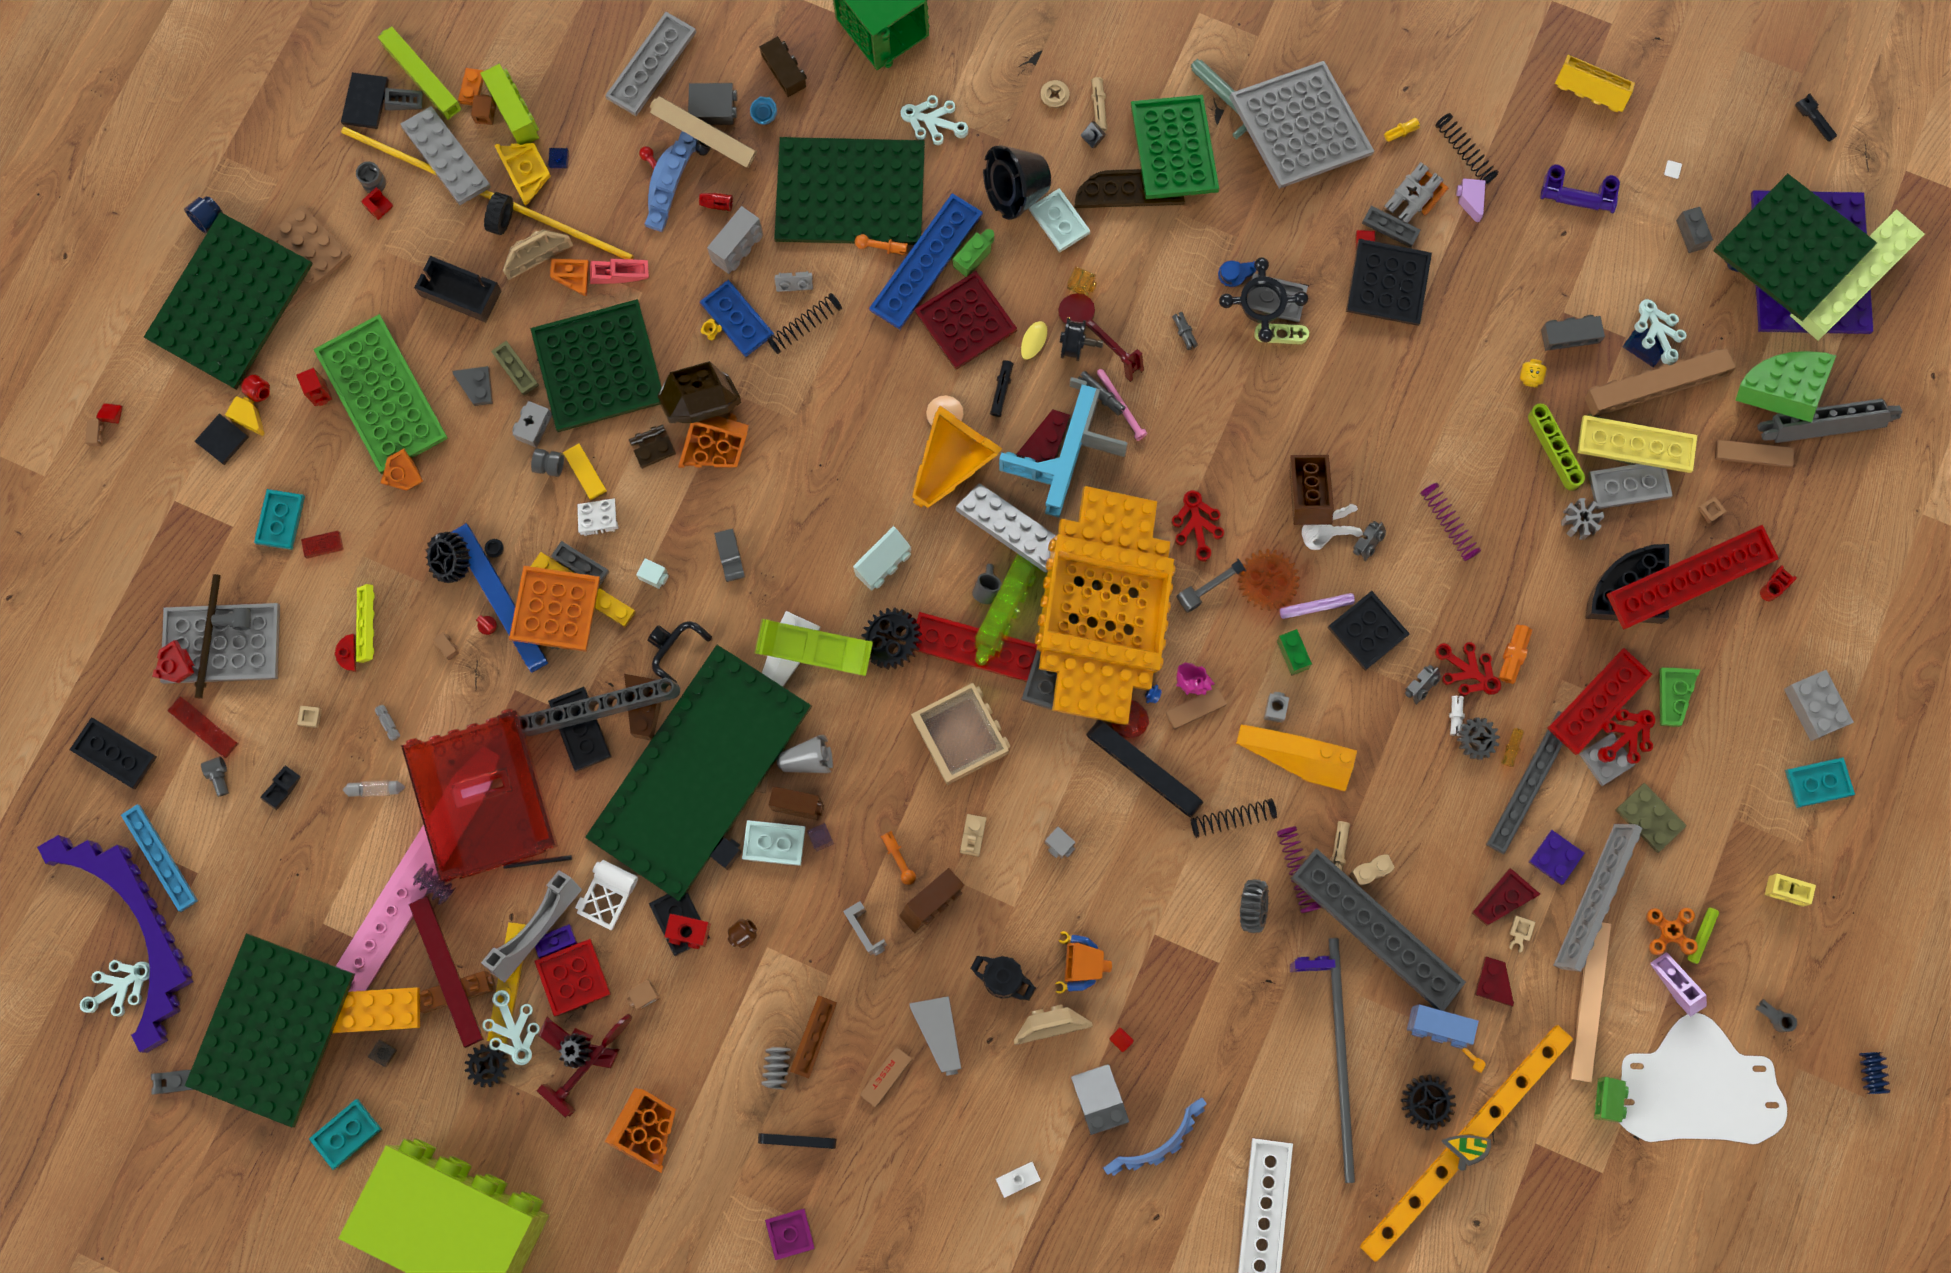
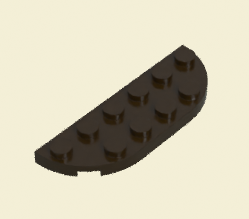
M1141 169L1105 170L1091 175L1079 187L1075 197L1074 208L1184 205L1185 199L1184 196L1146 199Z

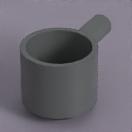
M993 564L986 565V573L978 576L972 590L975 600L982 604L993 603L1001 588V581L993 575Z

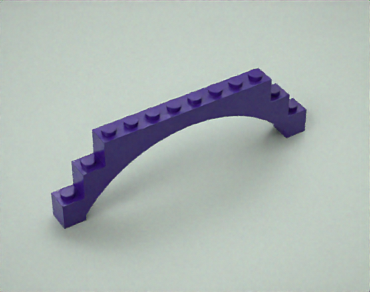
M60 835L41 844L37 848L45 864L55 866L58 863L71 865L94 874L110 885L124 899L137 918L148 950L150 975L144 1012L136 1032L131 1034L139 1052H150L168 1041L166 1037L167 1031L160 1023L181 1011L178 998L172 994L189 985L193 980L190 968L187 965L185 966L182 960L184 958L182 952L178 948L176 949L173 943L175 942L174 936L165 927L166 920L161 914L159 915L156 909L158 905L148 893V885L139 876L141 874L140 869L136 864H133L130 850L120 845H116L103 852L97 842L86 840L73 848L71 840Z

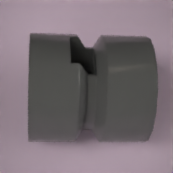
M370 161L363 162L357 167L356 177L365 191L370 193L376 187L381 192L384 190L386 179L375 163Z
M536 448L531 461L532 472L539 474L547 472L550 476L559 477L563 470L564 454L554 451L549 454L544 449Z

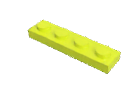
M370 584L357 588L356 662L359 663L372 660L374 655L373 619L375 613L373 610V600L375 594L373 592V585Z

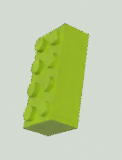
M499 63L481 72L480 74L517 144L523 145L539 139L537 134L539 128L531 112H529L525 101L519 94L515 83H513L508 70H503Z

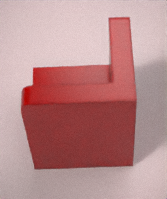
M377 187L361 201L365 209L377 220L393 207V204Z

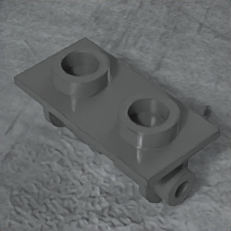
M1376 521L1370 523L1363 533L1367 540L1360 537L1353 547V553L1357 556L1361 554L1365 562L1369 556L1374 554L1375 547L1379 541L1384 539L1386 535L1384 524L1382 522L1379 524Z
M1431 665L1425 666L1417 676L1421 682L1419 683L1414 679L1405 689L1406 692L1404 694L1409 698L1413 696L1416 705L1420 700H1424L1432 686H1436L1440 681L1439 668L1435 669Z

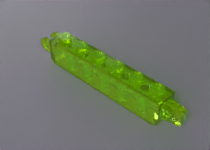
M1018 553L975 637V646L978 649L975 660L978 665H984L990 655L994 656L996 651H1001L1004 644L1002 639L1004 635H1009L1012 628L1010 623L1013 618L1016 619L1020 612L1018 607L1021 602H1025L1028 596L1026 591L1029 586H1033L1036 580V576H1034L1036 571L1041 570Z

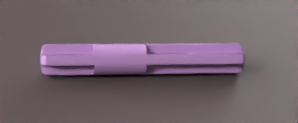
M1352 593L1287 606L1280 608V616L1282 619L1352 605L1355 602V598Z

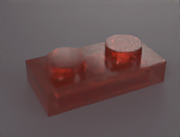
M339 531L301 539L306 559L344 550Z

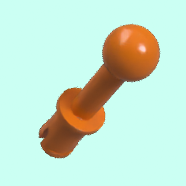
M864 234L855 238V245L859 249L874 247L887 250V254L891 252L907 255V243L893 242L892 239L889 240V243L871 240Z
M892 831L880 836L888 850L887 854L892 853L902 872L901 881L906 885L913 884L916 880V874L913 870L908 869L899 851L902 847L898 845Z

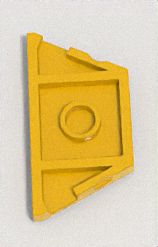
M535 144L494 145L524 205H528L551 177Z

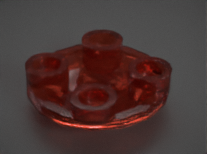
M1132 700L1128 724L1124 725L1111 722L1119 735L1125 738H1135L1146 731L1149 725V717L1147 711L1137 701Z

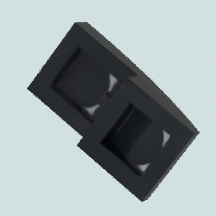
M285 765L272 779L273 783L261 795V800L277 811L295 788L301 776Z

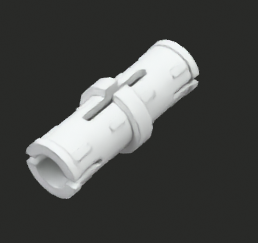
M1457 696L1451 697L1452 709L1449 718H1451L1450 735L1455 736L1456 728L1457 732L1462 731L1461 725L1463 724V719H1465L1463 696H1459L1458 704Z

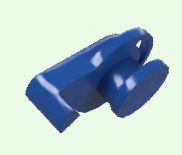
M1232 260L1223 263L1218 271L1219 280L1228 287L1241 285L1246 278L1256 272L1254 267L1255 261L1239 263Z

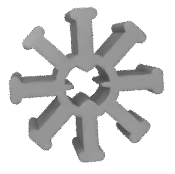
M1580 498L1574 505L1570 503L1563 511V513L1568 515H1565L1561 520L1562 526L1573 524V527L1566 533L1568 536L1572 537L1577 532V529H1579V540H1585L1591 533L1594 535L1602 527L1597 523L1604 518L1603 512L1598 514L1591 513L1598 506V503L1595 501L1588 506V509L1585 508V498Z

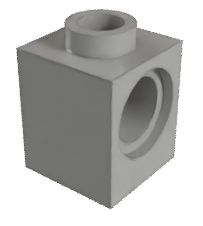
M1281 692L1270 693L1264 719L1283 723L1286 717L1289 697H1285V694ZM1272 703H1279L1282 709L1279 711L1274 710Z

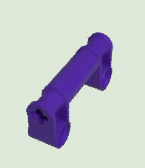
M1552 165L1547 171L1540 199H1552L1557 203L1597 211L1599 209L1607 210L1612 214L1615 212L1620 181L1616 176H1607L1599 186L1597 194L1563 187L1565 170L1561 165ZM1551 173L1556 174L1558 178H1554ZM1606 184L1611 185L1613 189H1609Z

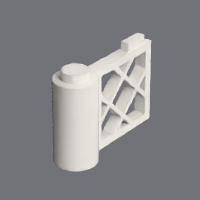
M602 860L595 864L593 868V873L595 874L585 897H580L575 908L578 909L577 914L609 930H613L629 895L637 884L638 877ZM596 884L603 886L605 895L595 897L593 890ZM617 893L623 896L619 905H612L610 895ZM607 897L610 908L600 911L597 900ZM594 902L597 912L593 914L584 912L586 904ZM611 910L613 919L610 924L603 921L601 913Z

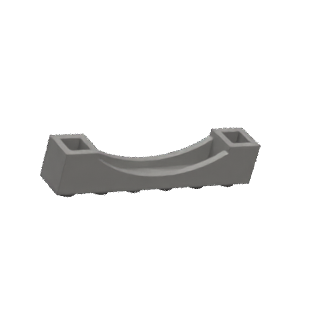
M560 870L546 885L548 889L545 897L529 923L509 942L497 949L493 948L481 962L487 970L504 983L582 891L571 877Z

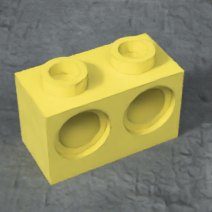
M1774 874L1768 878L1765 895L1804 907L1812 904L1816 885L1781 874Z

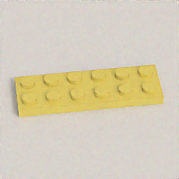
M1584 415L1581 422L1577 453L1691 473L1694 467L1697 435Z

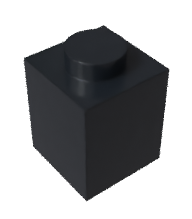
M724 838L710 857L728 870L742 853L739 849L740 844L732 838L730 840Z

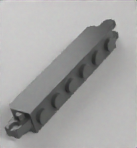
M1875 399L1819 407L1815 412L1812 423L1778 413L1773 416L1772 420L1763 421L1757 427L1760 432H1763L1761 434L1763 440H1775L1776 443L1885 428L1889 422L1900 419L1903 410L1900 405L1887 406L1885 400Z

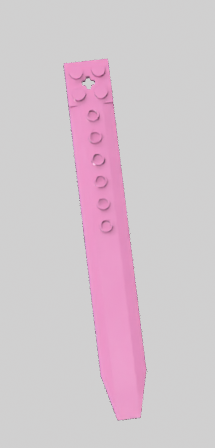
M483 746L454 775L340 958L336 967L355 973L349 992L367 991L413 917L409 904L427 895L488 796L501 757L497 753Z

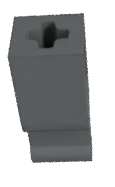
M733 528L714 533L726 582L745 578Z

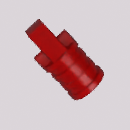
M701 193L699 195V205L710 209L731 212L733 195Z

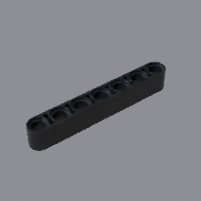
M1097 720L1087 732L1086 736L1188 817L1192 818L1204 803L1196 794L1103 721Z

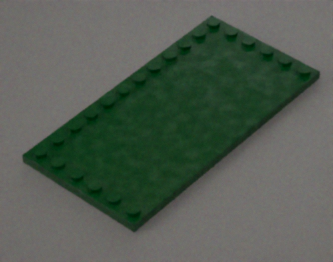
M717 644L585 838L681 902L711 858L710 855L736 821L812 708V705Z

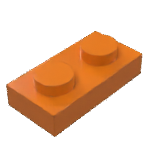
M466 68L458 98L460 104L473 106L474 95L480 96L483 78L480 73L484 70Z

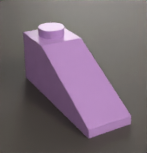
M1667 952L1651 962V966L1674 999L1690 1017L1707 1006L1706 994Z

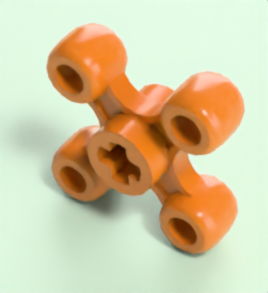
M1657 908L1650 909L1647 912V921L1658 926L1661 930V936L1649 944V951L1653 955L1664 953L1669 942L1677 943L1681 951L1686 955H1692L1697 951V942L1685 937L1683 934L1684 925L1690 924L1695 919V913L1692 909H1681L1675 921L1666 920L1662 911ZM1684 913L1689 915V919L1684 917ZM1652 914H1656L1657 919H1654ZM1670 928H1672V931H1676L1673 936L1671 932H1668ZM1655 944L1659 945L1660 950L1655 948ZM1686 944H1690L1692 949H1688Z

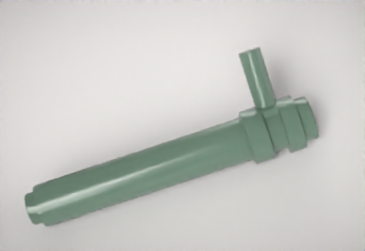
M1196 59L1191 64L1192 71L1238 114L1229 97L1235 91L1206 63ZM1243 124L1232 134L1235 139H1238L1247 131L1245 125Z

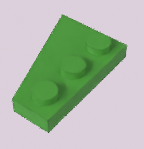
M1664 667L1659 669L1660 726H1682L1689 706V700L1701 669Z

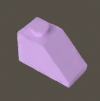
M1463 178L1456 190V196H1459V204L1475 222H1480L1484 211L1485 181Z

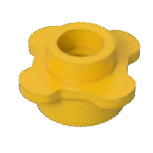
M714 319L706 321L701 328V333L707 335L711 341L722 331V327L717 325Z

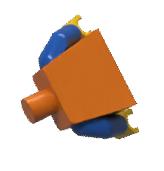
M1065 931L1060 932L1061 935L1067 936L1065 941H1058L1063 945L1067 944L1065 981L1068 983L1065 984L1063 981L1056 982L1055 984L1061 983L1063 985V990L1056 991L1057 993H1064L1066 990L1069 992L1083 991L1094 985L1096 979H1102L1103 972H1111L1112 962L1103 960L1104 952L1099 950L1098 946L1091 939L1079 935L1069 936Z

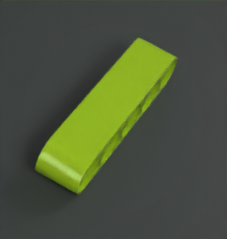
M1541 403L1536 404L1528 414L1529 422L1564 487L1570 491L1577 490L1585 481V475L1549 408ZM1535 412H1540L1542 417H1537ZM1544 428L1550 429L1551 434H1547ZM1553 444L1558 445L1560 450L1554 449ZM1561 461H1566L1569 467L1564 466ZM1570 477H1575L1578 483H1573Z

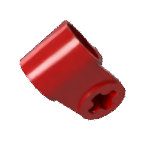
M1781 565L1761 588L1760 596L1765 601H1773L1797 577L1792 576ZM1769 588H1772L1775 594L1771 593Z

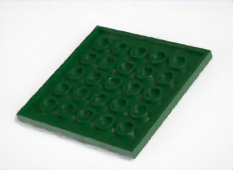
M1787 173L1714 248L1713 252L1803 322L1875 247L1877 242Z
M638 299L530 328L557 432L660 405L658 394L662 385Z

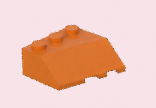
M719 416L690 423L678 468H685V466L737 467L749 425Z
M635 1088L605 1142L634 1160L662 1173L663 1157L666 1155L667 1139L671 1133L676 1109L647 1091Z

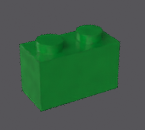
M1298 630L1290 631L1278 637L1277 643L1291 676L1308 670L1312 662Z

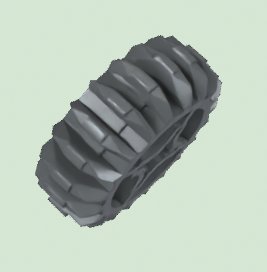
M1257 879L1248 880L1243 888L1240 923L1243 931H1248V933L1262 932L1266 924L1269 890L1265 881Z

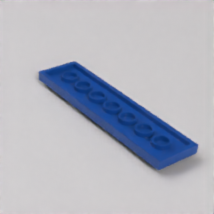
M952 193L869 307V310L900 330L982 217L983 212Z

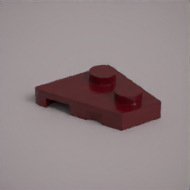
M1487 956L1484 957L1475 995L1512 1007L1514 1006L1506 963Z

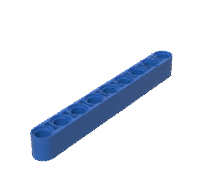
M465 523L451 532L464 537L463 542L468 543L467 549H470L468 553L472 557L469 559L471 564L469 567L510 636L515 604L471 528ZM513 641L531 673L548 664L539 645Z

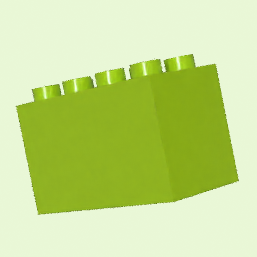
M404 1138L401 1145L385 1146L338 1238L405 1273H521L549 1215L540 1211L544 1201L524 1191L521 1194L513 1192L510 1196L504 1193L508 1185L505 1181L490 1174H485V1176L476 1174L475 1178L468 1175L472 1166L467 1162L450 1156L449 1159L440 1156L437 1160L433 1158L436 1151L434 1146L416 1138L413 1141Z

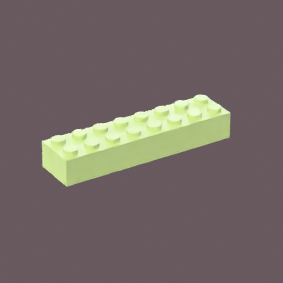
M1896 209L1870 235L1877 242L1875 247L1802 322L1793 314L1790 317L1819 341L1925 233Z

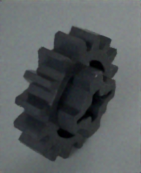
M481 1044L480 1050L474 1047V1054L468 1053V1057L471 1058L470 1061H465V1064L469 1065V1068L465 1069V1072H470L468 1080L475 1079L473 1084L478 1085L480 1083V1086L485 1088L486 1084L489 1087H493V1082L500 1084L499 1078H506V1075L503 1073L504 1070H509V1067L505 1066L509 1059L503 1058L506 1053H499L500 1050L490 1049L489 1044L487 1048L485 1044ZM490 1052L486 1057L482 1058L479 1056L482 1053ZM497 1059L499 1060V1068L497 1067ZM485 1062H489L490 1069H485ZM475 1064H476V1066H477V1072H475V1068H474V1065H475ZM488 1074L495 1075L490 1079H484Z

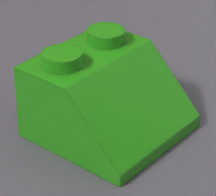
M1610 1077L1598 1078L1594 1119L1621 1123L1626 1118L1627 1107H1624V1099L1628 1098L1629 1093L1626 1081Z

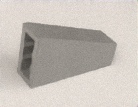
M949 996L910 1003L911 1011L941 1072H946V1076L958 1074V1070L961 1069Z

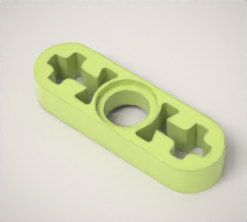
M1269 323V328L1271 330L1274 329L1272 340L1268 343L1304 344L1308 340L1309 330L1303 325ZM1261 324L1256 327L1254 336L1259 342H1262L1258 337V333L1262 329ZM1281 329L1285 330L1287 336L1280 338L1276 332ZM1298 331H1301L1303 337L1299 338V335L1294 334H1298Z

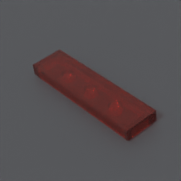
M181 696L167 710L224 758H227L239 744Z

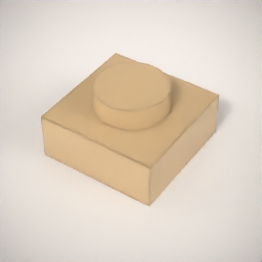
M300 706L297 725L318 728L322 709Z

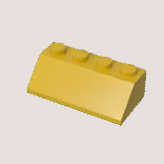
M1567 55L1555 81L1558 88L1565 91L1569 89L1576 96L1590 98L1593 103L1597 105L1604 104L1614 112H1623L1635 85L1630 80L1571 55Z

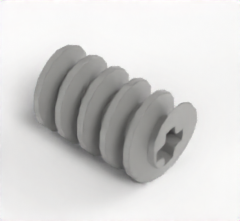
M772 1047L765 1050L771 1056L764 1058L770 1064L763 1066L769 1072L762 1074L768 1080L762 1081L761 1085L767 1088L786 1090L781 1084L787 1083V1080L783 1079L782 1076L788 1075V1072L784 1071L783 1068L789 1067V1064L785 1063L784 1060L790 1059V1056L786 1055L785 1052L791 1051V1049Z

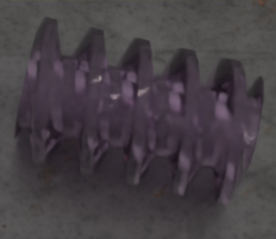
M424 863L413 876V885L415 886L420 883L419 890L427 888L425 895L433 893L432 900L440 898L438 905H441L449 898L456 887L451 890V882L444 885L446 878L438 880L440 874L432 875L434 869L426 870L428 864Z

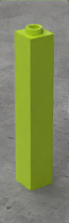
M392 26L378 36L382 46L447 120L462 110L458 101Z

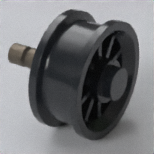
M1069 317L1067 318L1065 332H1061L1060 336L1062 359L1067 356L1076 358V361H1079L1084 345L1098 348L1103 347L1104 341L1085 338L1086 320H1083L1081 323L1071 321Z

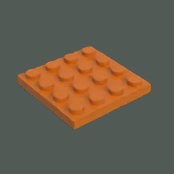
M523 566L509 640L587 652L600 577Z

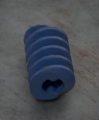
M1883 1052L1859 1053L1860 1057L1866 1058V1060L1860 1062L1861 1065L1867 1066V1068L1861 1070V1073L1868 1075L1862 1078V1081L1868 1082L1867 1085L1863 1086V1089L1869 1091L1866 1094L1890 1093L1889 1089L1884 1088V1086L1890 1083L1883 1080L1884 1077L1889 1076L1888 1073L1882 1072L1883 1069L1888 1068V1065L1881 1063L1887 1060V1057L1880 1055Z

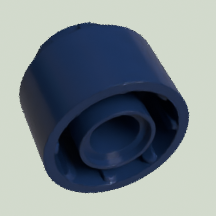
M208 196L203 199L198 197L184 208L186 215L193 224L205 234L211 228L218 214L222 212L217 203Z

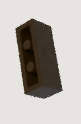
M777 36L759 46L761 56L787 97L806 88L805 80L807 76L802 69L799 70L797 67L798 62L794 55L790 56L788 53L789 48L785 41L781 42Z

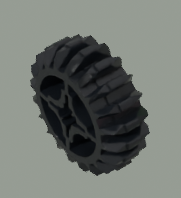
M453 532L438 533L436 536L431 537V541L427 543L429 548L425 549L427 552L425 558L428 560L426 565L430 567L429 572L433 573V578H437L438 581L444 583H453L460 581L469 572L467 567L471 566L469 559L472 557L468 553L470 549H467L468 543L463 542L464 537H460L459 534Z
M1423 1075L1419 1076V1082L1413 1078L1412 1083L1414 1086L1406 1084L1410 1091H1402V1094L1407 1096V1099H1401V1102H1406L1407 1106H1403L1401 1109L1402 1111H1409V1113L1405 1114V1118L1412 1116L1413 1118L1410 1123L1415 1124L1418 1121L1417 1128L1419 1129L1423 1127V1124L1425 1130H1430L1431 1125L1433 1130H1437V1123L1444 1127L1443 1119L1450 1122L1451 1118L1447 1114L1454 1115L1455 1111L1450 1109V1107L1456 1106V1103H1450V1099H1454L1455 1095H1448L1452 1088L1444 1089L1447 1082L1442 1081L1439 1084V1077H1435L1433 1082L1431 1075H1427L1426 1081ZM1427 1086L1436 1088L1442 1096L1434 1097ZM1421 1088L1420 1100L1413 1103L1414 1094ZM1427 1097H1429L1428 1100H1437L1436 1102H1432V1104H1430V1108H1428V1106L1419 1104L1427 1101ZM1443 1102L1442 1112L1438 1117H1435L1436 1106ZM1415 1109H1424L1426 1114L1429 1115L1430 1120L1420 1117Z

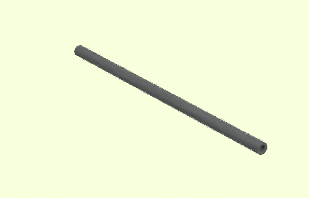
M1330 938V959H1335L1336 966L1331 970L1344 1177L1345 1183H1355L1339 938Z

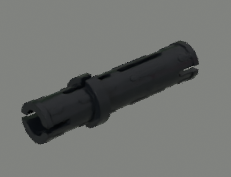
M1008 360L1002 361L1000 375L996 379L998 383L990 415L995 417H1001L1008 384H1011L1012 380L1010 376L1014 363Z

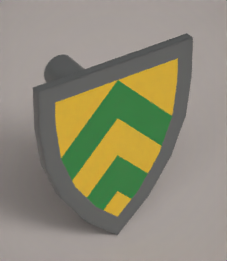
M1458 1135L1442 1140V1143L1460 1158L1458 1169L1462 1171L1466 1170L1467 1165L1471 1166L1484 1160L1491 1150V1139L1479 1136Z

